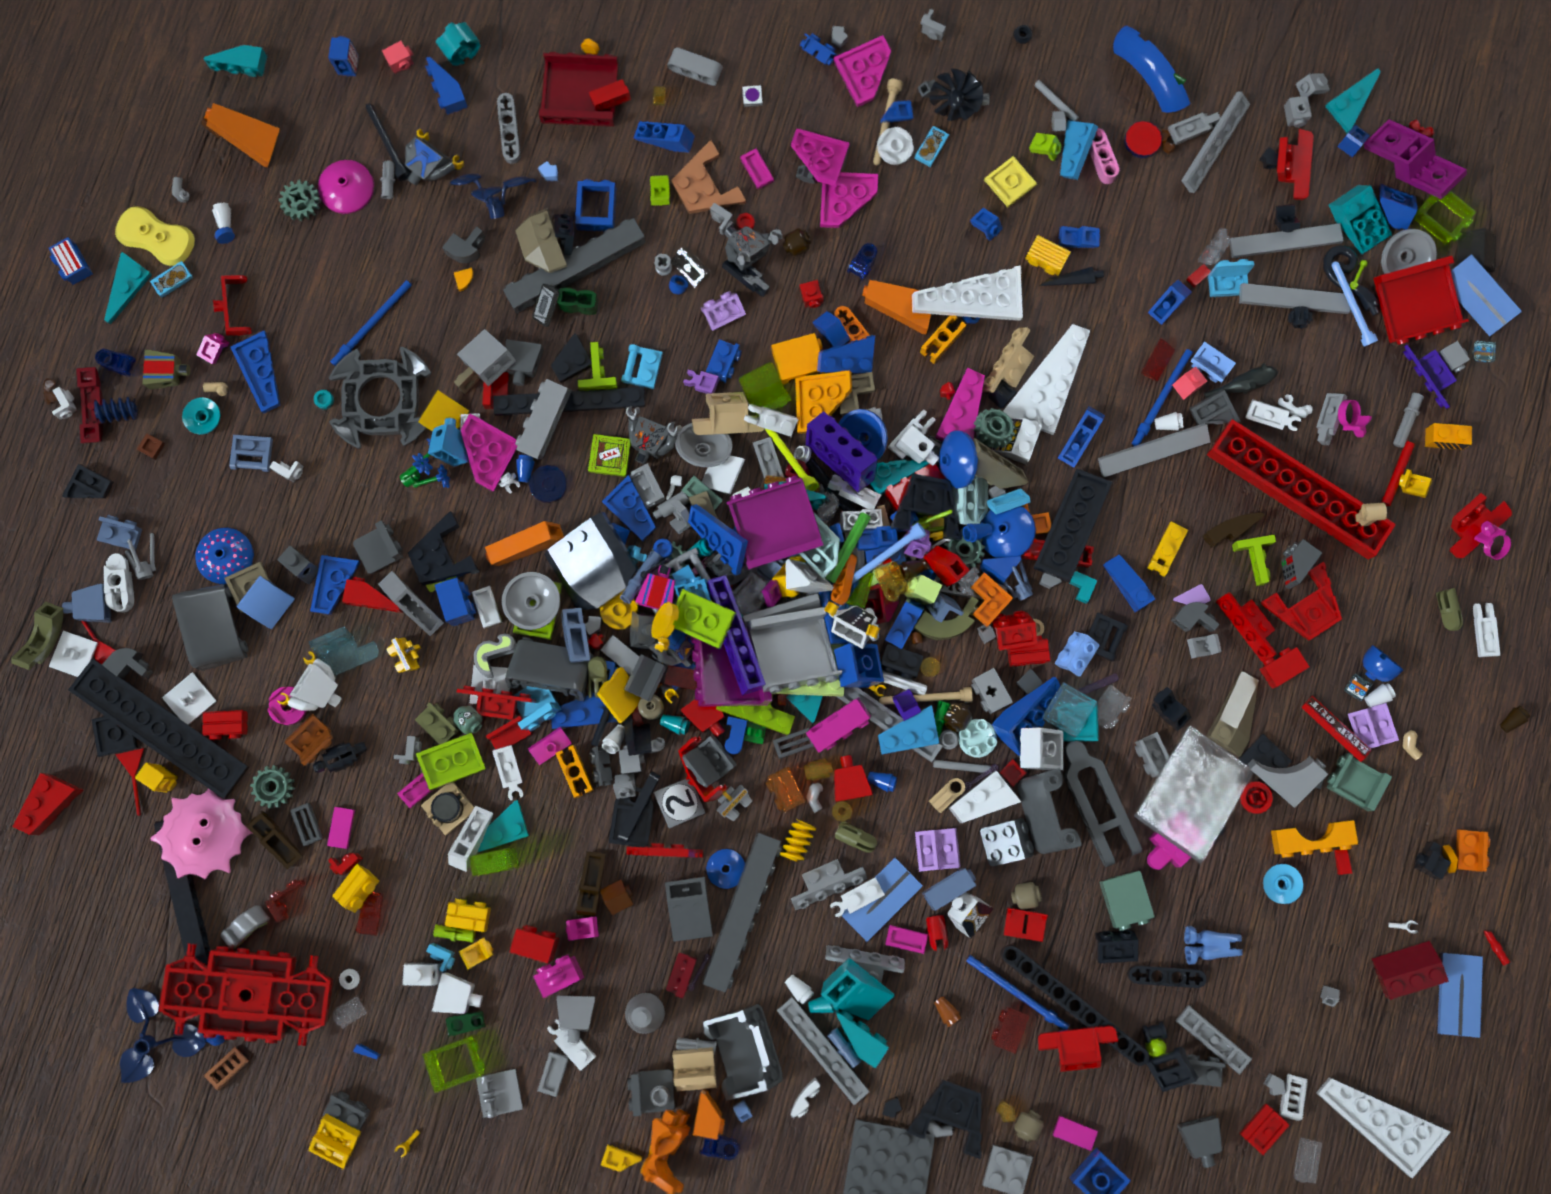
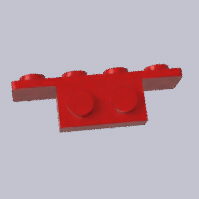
M1228 592L1216 601L1261 662L1277 654L1266 640V637L1275 629L1252 599L1243 606H1240L1233 595Z
M463 686V689H457V693L478 695L476 711L481 716L513 720L516 715L517 701L536 703V699H531L530 694L520 693L519 697L512 696L513 692L508 691L493 694V689L482 688V692L475 691V687Z

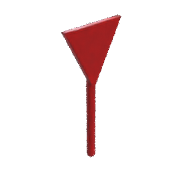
M81 621L93 641L98 643L94 653L95 660L103 664L116 650L98 640L88 623Z
M144 748L115 754L132 777L138 816L141 815L135 777Z

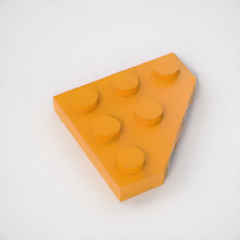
M850 370L795 378L797 432L799 434L806 433L807 424L823 411L831 416L852 392V372Z

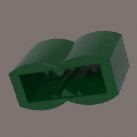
M571 288L559 289L557 303L560 310L567 313L579 311L584 315L597 314L599 301L597 294L593 291L581 290L577 292Z

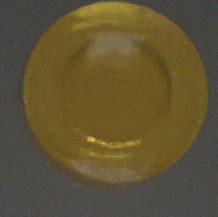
M928 657L922 661L920 670L926 677H934L940 670V664L935 658Z

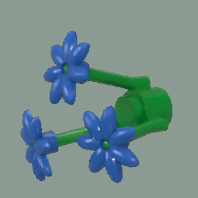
M418 453V456L412 455L416 462L400 475V480L404 486H413L414 488L434 481H442L443 487L449 488L450 478L446 476L448 473L447 469H444V466L440 464V468H437L439 474L436 477L418 481L420 479L419 473L424 471L429 475V469H433L428 464L429 457L431 456L428 453L424 456L421 453Z

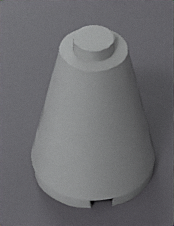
M640 993L628 1002L625 1010L626 1021L638 1033H651L657 1030L663 1023L665 1008L657 996L651 993Z

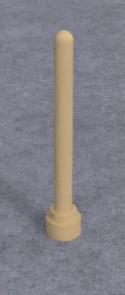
M888 80L887 89L889 96L885 112L891 103L895 102L896 95L901 92L903 83L900 80ZM890 122L882 123L880 135L889 128ZM877 148L873 160L875 165L881 163V157Z
M963 687L959 692L918 694L913 696L917 702L960 699L964 703L972 702V688ZM893 696L881 697L879 699V703L882 705L895 704Z

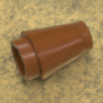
M944 996L934 1002L943 1023L947 1024L948 1027H951L961 1019L960 1012Z

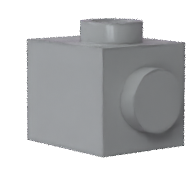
M1308 96L1289 98L1284 105L1288 127H1302L1311 118Z
M1458 341L1438 352L1451 372L1453 370L1455 373L1465 368L1464 364L1470 360L1467 351L1461 347Z
M623 746V750H619L621 774L642 772L641 764L645 763L644 754L629 756L627 746Z

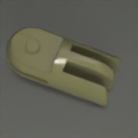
M1451 588L1436 592L1444 627L1449 631L1459 630L1463 625V618L1456 589Z
M593 657L588 663L589 698H593L594 687L595 697L599 698L597 693L601 688V681L602 685L607 681V664L602 657Z
M845 821L839 824L835 833L836 839L867 853L873 852L877 846V840L874 836Z

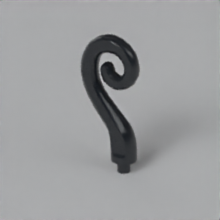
M1339 245L1330 248L1326 252L1323 259V269L1327 278L1334 285L1342 289L1332 268L1334 258L1338 255H1344L1349 259L1350 263L1348 265H1344L1340 261L1338 262L1343 273L1352 272L1358 264V258L1351 248ZM1358 284L1356 289H1351L1353 295L1360 300L1366 312L1370 311L1372 316L1380 313L1377 308L1380 303L1368 288Z

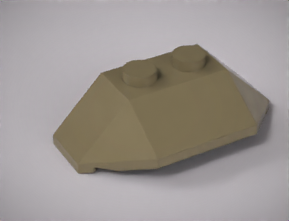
M548 208L530 214L515 230L525 261L544 269L548 273L567 267L558 237H555L554 225Z
M976 438L973 439L978 458L975 475L978 478H984L989 485H995L999 489L1026 485L1028 483L1021 468L982 444Z

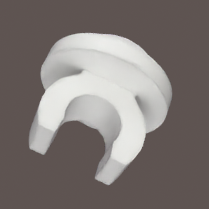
M508 472L500 478L501 482L499 485L501 487L505 486V489L510 494L512 493L509 488L510 484L515 483L518 488L520 487L519 482L515 479V473L510 474Z

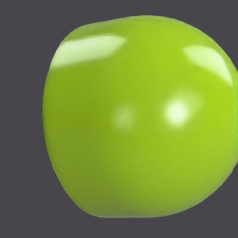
M1161 1038L1151 1040L1150 1043L1146 1042L1145 1048L1150 1056L1157 1057L1166 1053L1167 1046Z

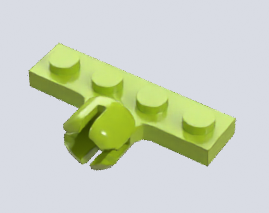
M771 702L767 706L716 707L717 710L785 735L790 734L795 718L793 715L771 707Z

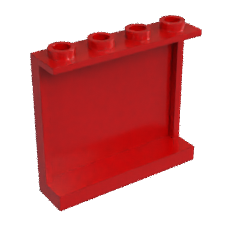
M1453 256L1373 278L1390 343L1404 344L1409 342L1408 338L1415 337V340L1427 337L1426 333L1432 332L1433 335L1445 332L1444 328L1450 327L1453 330L1461 328L1462 323L1469 322L1468 319L1463 320L1449 266V264L1454 263Z

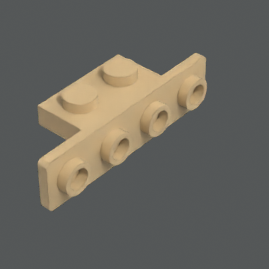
M1017 328L1013 332L1012 338L1008 345L1004 347L1000 359L994 364L991 374L985 379L982 388L983 392L993 393L1001 379L1011 387L1018 385L1034 358V355L1022 346L1030 332L1029 328Z

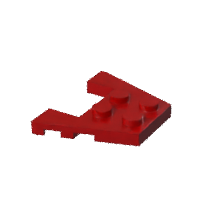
M1324 562L1308 572L1317 585L1318 590L1292 607L1287 608L1277 592L1260 602L1262 606L1308 641L1342 620Z
M652 843L651 847H627L626 855L703 858V850L684 849V845L671 844V848H664V844Z

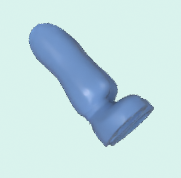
M1187 926L1184 934L1185 944H1203L1201 947H1185L1187 963L1195 964L1198 961V957L1204 960L1242 956V949H1230V941H1242V935L1209 930L1197 933L1193 926Z

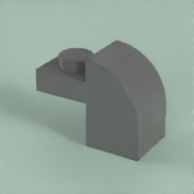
M475 227L466 241L453 233L442 248L445 254L455 261L471 263L480 257L477 248L483 245L485 235L478 227Z
M1192 602L1181 607L1170 620L1185 632L1190 631L1196 622L1209 632L1214 631L1219 626V623L1216 622L1217 619L1212 614L1204 613L1208 605L1201 602Z
M121 648L114 651L102 664L120 678H125L131 669L147 678L153 673L149 669L150 665L141 659L144 654L129 648Z

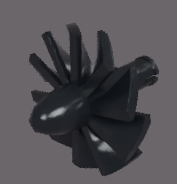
M952 68L953 78H951L950 73H942L937 76L938 79L948 84L949 87H944L935 81L930 88V91H943L946 94L930 95V102L935 106L943 99H948L934 110L935 113L946 116L949 106H951L947 120L953 121L963 118L964 121L970 118L975 111L978 112L980 110L984 97L982 82L978 81L971 71L968 70L966 74L959 69Z

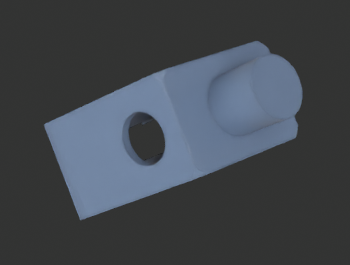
M97 584L73 591L72 601L63 602L62 604L63 612L65 614L73 613V618L76 620L111 622V609L105 602L104 584Z

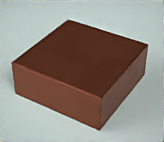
M146 433L137 450L156 460L165 443Z

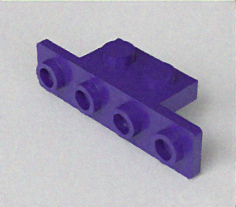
M1405 345L1406 350L1403 353L1409 361L1413 359L1417 365L1414 367L1419 376L1424 375L1427 380L1424 384L1430 392L1434 391L1438 396L1435 398L1436 402L1441 408L1444 406L1446 409L1450 408L1440 391L1457 380L1435 349L1418 360L1409 345Z

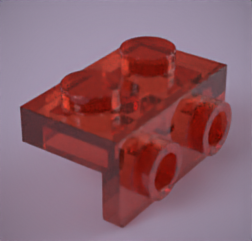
M1006 1006V1009H1002L998 1021L1001 1022L998 1029L995 1028L992 1033V1044L1015 1054L1030 1016Z

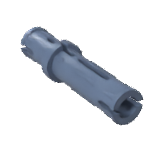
M651 551L633 579L629 580V585L620 596L622 601L631 604L646 579L642 578L640 573L652 568L661 560L662 557L657 552Z

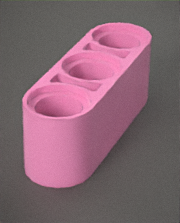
M1098 128L1094 138H1098L1100 142L1093 140L1089 153L1101 182L1111 184L1119 173V166L1106 133ZM1099 154L1105 155L1106 158H1101ZM1105 171H1111L1113 175H1108Z

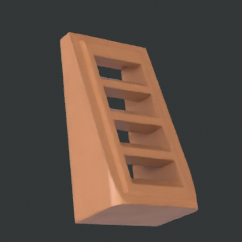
M235 1046L204 1076L216 1090L220 1091L249 1060ZM234 1054L241 1061L239 1065L232 1058ZM228 1060L235 1067L233 1070L227 1066L226 1062ZM221 1067L229 1073L227 1076L220 1071ZM215 1073L222 1078L220 1082L213 1076Z

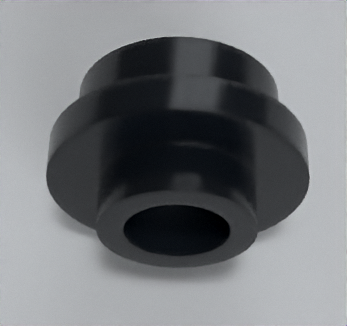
M1021 25L1015 29L1014 39L1018 43L1025 44L1031 40L1032 31L1028 26Z

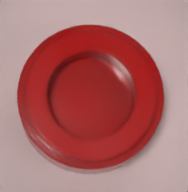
M749 213L740 214L736 220L738 230L745 226L753 230L755 226L754 217Z

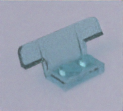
M345 626L309 641L310 648L320 660L331 667L334 676L371 661L379 655L374 641L357 648L353 636Z

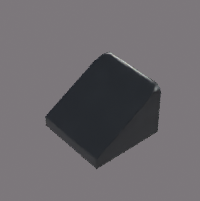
M1002 381L996 390L988 395V398L1002 409L1017 392L1005 381Z

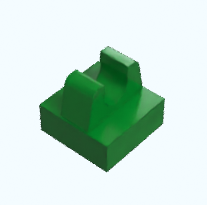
M747 721L744 741L763 745L766 727Z

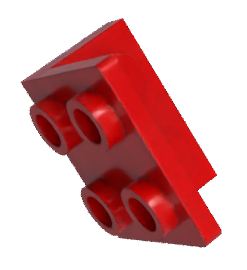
M1016 611L1013 615L999 614L991 622L996 630L999 651L1038 644L1035 621L1025 611Z

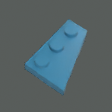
M1067 121L1060 171L1062 177L1078 180L1098 126L1095 124Z
M932 705L922 710L919 714L879 734L878 740L881 755L939 744Z

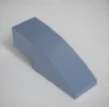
M563 609L561 620L570 663L590 661L582 609Z

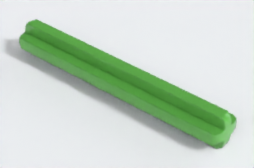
M861 512L838 553L837 566L825 577L828 581L835 583L871 519L866 513Z

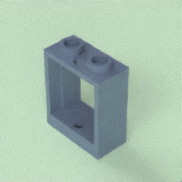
M961 868L923 891L922 894L930 908L936 911L975 887L974 881L976 878L971 870Z

